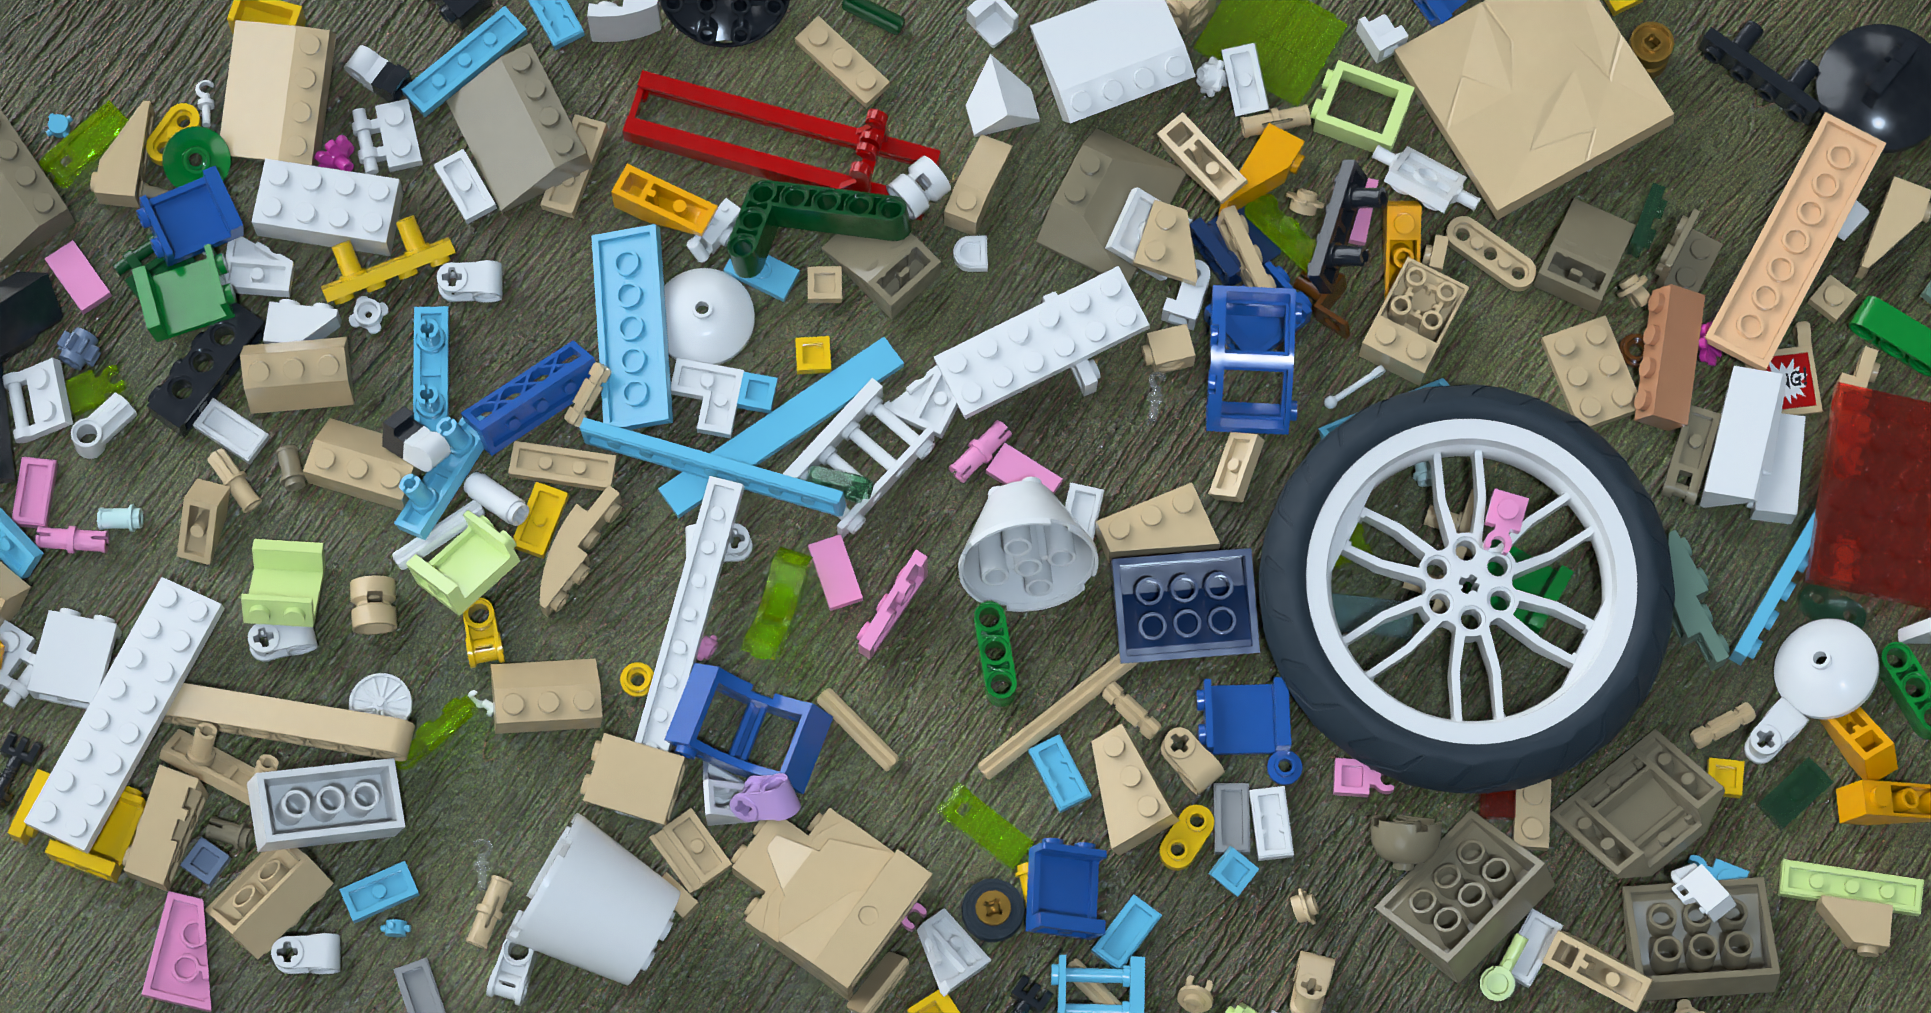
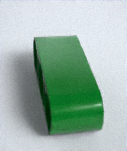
M1866 296L1849 322L1850 330L1863 340L1918 373L1931 377V329L1885 301L1874 296Z
M987 601L981 603L974 612L975 638L987 700L997 707H1005L1010 705L1016 697V673L1005 612L998 603ZM985 615H994L999 622L993 627H986L981 624L980 619ZM991 648H999L1005 655L1002 659L993 661L986 656V652ZM1004 681L1010 685L1011 689L1005 694H997L991 687L995 682Z
M1902 642L1890 643L1878 656L1879 676L1914 732L1922 739L1931 740V726L1924 720L1925 714H1931V680L1912 650ZM1887 655L1897 656L1901 660L1902 667H1892L1887 661ZM1911 684L1916 686L1920 691V697L1910 696L1906 692L1905 685Z

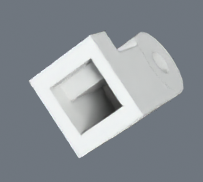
M1196 259L1198 276L1196 285L1193 286L1179 281L1180 290L1177 299L1174 300L1167 297L1161 318L1162 321L1178 326L1187 324L1190 330L1195 328L1210 279L1208 265Z

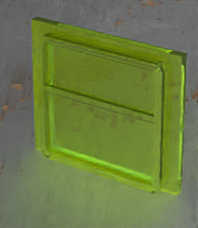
M1222 0L1193 47V50L1208 59L1213 56L1217 60L1224 61L1221 50L1256 43L1265 90L1298 107L1320 70L1324 68L1325 62L1348 24L1337 19L1336 15L1309 0Z

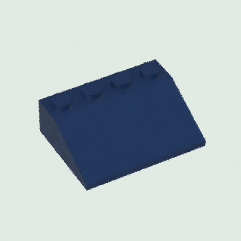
M1251 548L1110 560L1120 664L1260 653Z

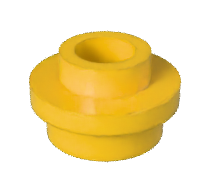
M641 662L629 664L624 668L620 676L622 689L632 697L646 696L649 693L654 675L653 670L647 664ZM642 676L645 679L642 685L635 686L631 683L633 677Z

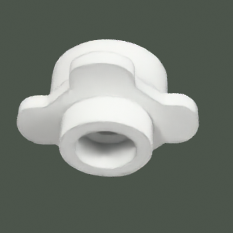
M361 296L356 300L354 314L350 315L349 323L354 328L362 327L368 329L370 334H376L381 330L380 323L383 316L388 314V307L383 302L378 303L367 296ZM370 312L372 313V316L370 318H367L365 316L366 313Z

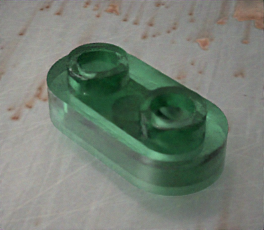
M819 466L809 467L805 479L808 482L843 491L845 499L854 503H861L863 499H870L875 485L871 480L863 476Z
M1819 582L1811 583L1804 588L1799 596L1798 603L1801 612L1814 621L1820 619L1847 621L1843 613L1851 612L1855 620L1847 622L1856 625L1860 629L1865 625L1866 612L1858 602L1826 584ZM1813 595H1821L1824 599V603H1815L1813 600Z

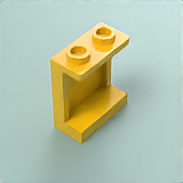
M130 786L125 787L88 854L57 839L56 841L50 839L45 853L53 861L117 883L123 869L122 862L125 852L133 844L137 824L147 803L141 797L143 793Z

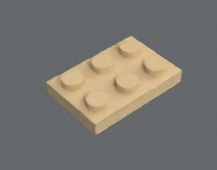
M1606 315L1542 337L1541 344L1571 415L1579 418L1593 429L1635 414L1634 401L1638 392Z

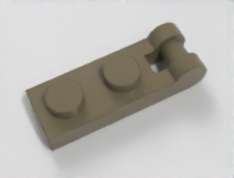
M1690 405L1688 426L1680 428L1661 490L1662 496L1671 498L1674 495L1683 498L1684 503L1695 504L1722 414ZM1678 474L1691 478L1689 486L1676 482Z

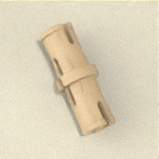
M1304 104L1303 106L1278 110L1276 107L1269 109L1268 113L1240 117L1244 138H1249L1250 136L1261 135L1268 125L1267 122H1271V124L1282 130L1305 125L1309 126L1311 125V117L1308 105Z
M496 875L491 876V881L483 901L476 906L475 911L478 913L465 940L466 942L479 948L487 949L497 920L501 921L504 915L501 910L513 882Z

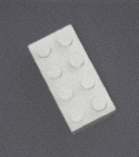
M265 159L252 224L257 236L333 247L341 242L350 240L354 251L391 256L397 228L396 222L399 218L404 193L400 180L396 178Z
M394 758L255 773L247 783L257 852L394 837L405 828Z

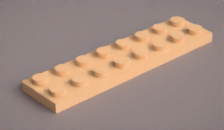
M1825 112L1705 336L1709 345L1757 370L1766 371L1884 149L1885 142Z

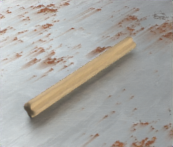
M1118 653L979 762L978 768L985 778L992 779L1104 691L1110 683L1117 681L1138 663L1120 664Z

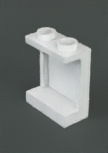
M61 608L60 612L49 610L27 687L30 695L35 699L87 709L107 674L115 641L121 638L122 631L117 624H114L115 620L102 615H94V619L81 617L80 612L68 608Z

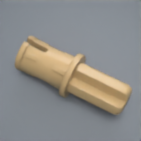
M221 448L211 453L208 458L209 464L222 480L223 485L230 487V493L242 508L243 513L251 512L257 508L262 500L246 480L247 474L245 471L238 469L225 449Z

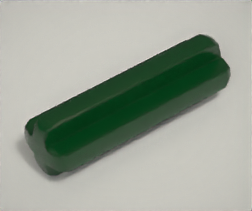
M870 0L842 1L843 10L894 35H899L904 27V17Z

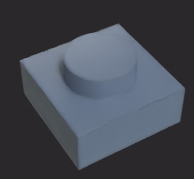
M201 837L180 866L211 888L232 858Z

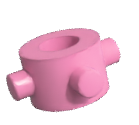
M706 635L702 639L697 656L699 661H702L704 658L709 660L718 646L717 636L712 635L708 637Z

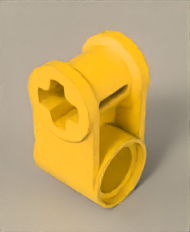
M479 598L463 612L467 637L465 641L470 668H475L478 663L498 660L500 663L505 662L502 637L493 606L488 600ZM484 609L489 612V617L485 622L474 623L471 621V616L476 610Z

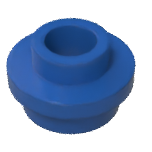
M1280 750L1269 758L1267 772L1275 783L1290 785L1299 779L1302 773V762L1294 752ZM1283 761L1288 762L1291 765V770L1289 772H1282L1278 764Z

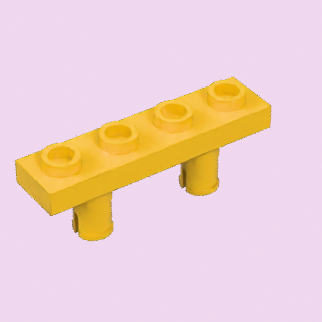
M412 215L396 222L406 249L403 252L404 254L372 267L361 268L350 240L334 245L331 248L342 276L336 281L321 286L327 303L334 300L335 305H339L355 298L353 293L366 288L367 292H372L387 285L385 280L397 275L399 280L414 276L419 273L417 268L430 263L431 267H436L450 261L449 255L456 253L449 237H446L431 244L425 243L415 216Z

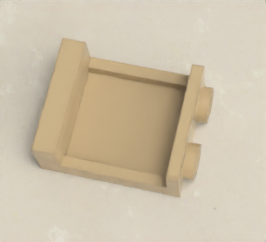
M604 733L602 741L596 740L592 750L591 760L595 761L592 773H586L582 782L580 794L584 795L583 801L592 806L597 805L644 819L662 827L669 824L688 760L684 756Z

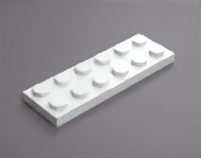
M1119 266L934 356V360L963 417L967 419L1150 329V325Z

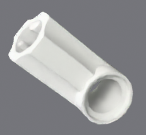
M115 392L88 418L75 422L71 429V437L75 449L80 456L87 459L100 456L104 452L106 444L137 416L136 411L124 397ZM86 434H95L97 436L91 443L80 442L81 438Z

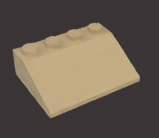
M235 20L220 136L226 142L231 157L261 161L272 159L318 167L319 162L314 157L318 151H321L337 34L330 30Z

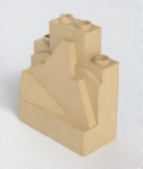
M830 807L824 815L818 813L807 829L811 832L809 835L786 819L781 821L760 820L752 832L755 835L748 846L742 844L731 859V862L734 863L732 866L733 875L762 895L761 899L755 897L744 912L747 916L745 919L746 927L849 1001L853 996V987L923 893L929 894L932 890V873L899 849L894 853Z

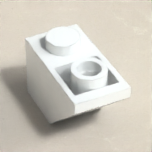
M281 299L279 303L269 302L263 342L268 344L324 339L341 327L342 320L338 310L325 303L304 306L290 299Z

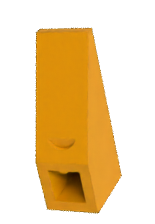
M1388 201L1384 209V301L1407 257L1420 262L1422 206L1418 201Z
M1860 780L1836 789L1840 824L1882 825L1931 822V784Z

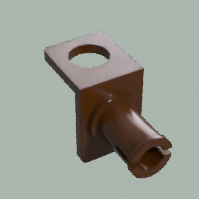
M1303 270L1301 272L1303 278L1297 277L1294 288L1317 301L1314 304L1316 321L1343 338L1348 339L1350 336L1349 323L1330 311L1347 288L1345 275L1341 272L1339 273L1333 294H1320L1307 277V270Z

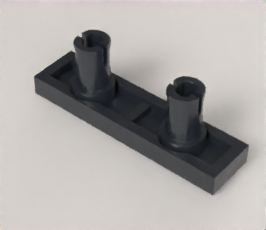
M1749 20L1732 41L1713 27H1710L1703 36L1698 48L1703 56L1711 63L1720 64L1730 71L1731 76L1736 81L1743 84L1747 83L1753 87L1763 100L1769 103L1774 102L1780 106L1793 121L1802 122L1809 126L1822 104L1806 94L1804 90L1818 73V67L1810 60L1803 59L1789 78L1785 79L1749 53L1764 33L1760 25Z
M1356 160L1342 161L1340 171L1335 177V187L1331 200L1326 206V216L1322 229L1317 234V245L1313 258L1308 263L1307 277L1320 294H1333L1341 267H1367L1369 265L1370 250L1367 249V246H1347L1360 208L1385 209L1388 204V193L1384 187L1365 188L1368 177Z

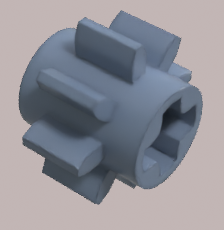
M79 327L72 333L64 331L56 343L59 346L58 350L62 351L59 359L76 370H81L85 364L93 367L101 354L99 352L100 348L96 346L99 340L92 333Z

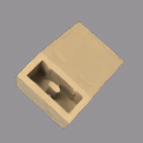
M1407 257L1362 342L1359 356L1378 366L1382 365L1384 369L1420 386L1463 302L1469 286Z

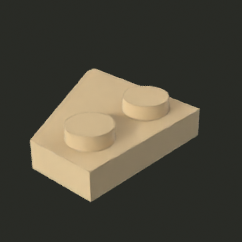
M1154 200L1133 266L1193 286L1196 285L1198 276L1187 210Z

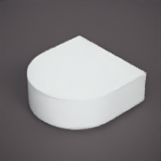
M987 235L965 236L956 242L953 249V259L961 270L967 272L988 271Z

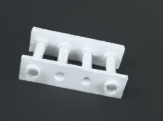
M873 378L783 473L787 476L821 485L814 479L813 471L821 463L824 466L828 464L864 495L851 510L846 506L843 516L838 517L841 521L837 525V534H841L842 539L849 532L855 534L865 523L866 518L864 516L918 457L923 460L935 446L933 443V428L928 426L919 436L882 404L883 386ZM867 414L869 416H876L910 445L898 460L893 458L859 429V422ZM843 439L847 441L851 439L887 470L875 485L836 454V447Z

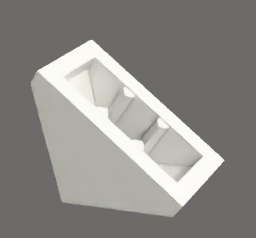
M990 54L966 103L974 138L981 136V134L987 135L1040 122L1031 88Z
M703 761V788L707 825L749 823L735 816L730 808V800L735 794L741 793L744 790L745 782L724 769Z

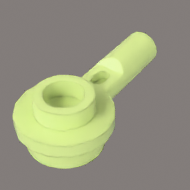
M1516 933L1498 966H1491L1482 973L1480 989L1488 999L1502 1001L1513 993L1515 978L1511 972L1529 940L1526 937Z

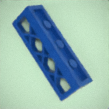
M573 340L461 412L463 420L478 433L485 451L492 456L571 405L585 378H590L591 375L588 372L596 361L592 355ZM572 355H576L578 357L570 363L562 364L563 361H565ZM542 375H549L542 381L534 382L535 379ZM521 393L513 400H506L512 394ZM484 412H492V414L481 421L476 418Z

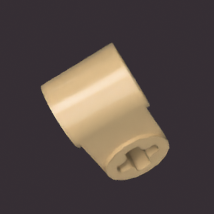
M1179 727L1170 730L1161 743L1160 749L1163 758L1178 773L1184 784L1196 795H1200L1225 773L1224 768L1213 754L1206 750L1194 735L1185 728ZM1182 740L1185 743L1183 749H1178L1174 752L1171 749L1172 744Z
M1300 951L1290 1001L1292 1013H1321L1324 997L1331 982L1335 959Z

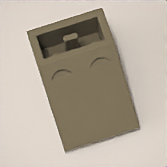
M1574 198L1539 270L1533 287L1596 314L1636 225Z
M911 233L900 241L836 234L821 247V250L837 266H842V271L890 319H893L941 275V261Z

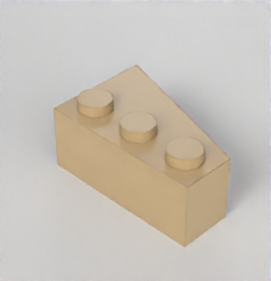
M1192 482L1096 521L1095 534L1108 563H1110V560L1118 558L1219 551V540Z
M1123 724L1091 741L1111 849L1118 856L1180 821L1132 735Z
M159 765L144 812L137 824L133 844L128 847L123 858L124 872L129 878L167 892L170 890L209 797V793L198 778Z

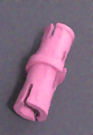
M996 420L978 440L973 439L968 444L969 449L949 466L950 472L956 471L953 474L954 477L960 482L965 483L983 463H989L993 459L992 454L1012 436L1010 430L1005 432L1008 427L1001 421Z
M38 526L36 531L40 534V536L36 535V546L39 549H64L72 554H75L77 550L108 552L109 547L106 544H109V531L78 530L77 526H69L68 529Z

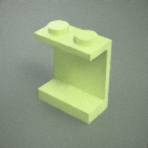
M254 539L252 546L254 571L249 594H242L241 596L243 622L250 624L314 627L326 568L324 543Z

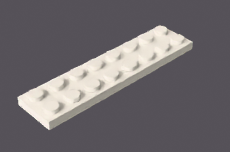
M161 577L25 818L24 823L27 826L84 853H89L225 609L222 604Z

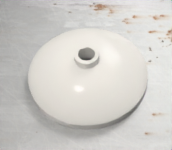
M697 268L685 271L666 283L664 292L668 352L672 358L720 365L731 360L744 349L753 333L755 312L748 291L736 278L720 270ZM699 306L709 308L705 314H699L696 310Z
M1820 619L1796 629L1781 645L1774 664V680L1781 697H1784L1804 716L1822 720L1842 717L1859 708L1873 692L1879 676V657L1871 639L1856 625L1839 619ZM1819 657H1827L1825 663L1816 664V660Z

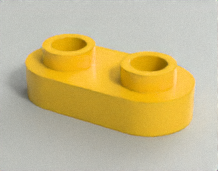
M179 103L171 107L146 142V150L150 159L155 164L163 166V154L159 153L160 149L165 147L168 140L176 132L184 129L179 126L181 121L189 120L190 124L187 127L202 125L197 109L191 104Z
M1191 805L1185 808L1178 817L1180 821L1172 826L1162 841L1159 857L1163 865L1168 869L1180 871L1190 866L1211 835L1214 827V817L1205 806ZM1195 816L1200 817L1203 820V825L1194 827L1190 823V819ZM1179 845L1184 849V853L1180 856H1175L1171 852V848Z

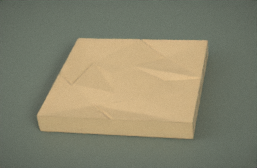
M1485 0L1394 49L1395 62L1409 84L1415 87L1414 91L1497 220L1674 123V112L1620 33L1600 0Z

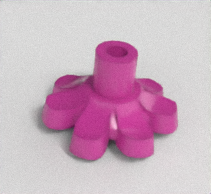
M339 135L336 141L329 140L325 144L326 152L318 151L315 154V160L320 162L318 167L350 172L354 167L349 158L354 152V146L344 135Z
M1711 321L1707 322V324H1701L1698 351H1700L1699 358L1701 362L1716 366V357H1721L1722 351L1709 345L1705 339L1713 323Z

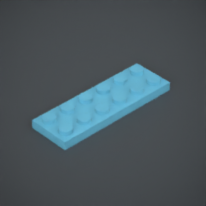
M652 224L592 235L599 363L606 365L611 370L608 381L601 384L603 387L601 391L603 423L627 430L673 423L660 227Z

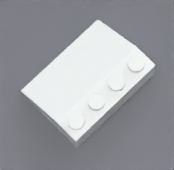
M1097 0L1030 25L1062 120L1068 123H1073L1195 77L1185 44L1165 0Z

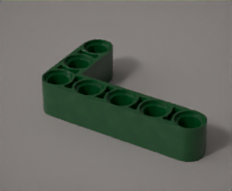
M760 180L753 183L747 191L729 238L727 250L735 273L742 278H752L762 271L778 227L900 241L909 236L912 231V224L905 201L897 196Z

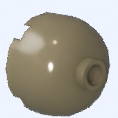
M1376 815L1371 819V842L1374 850L1382 859L1393 862V869L1412 871L1414 870V864L1427 862L1439 848L1442 834L1441 821L1435 823V819L1397 815V818H1393V822L1386 821V815Z

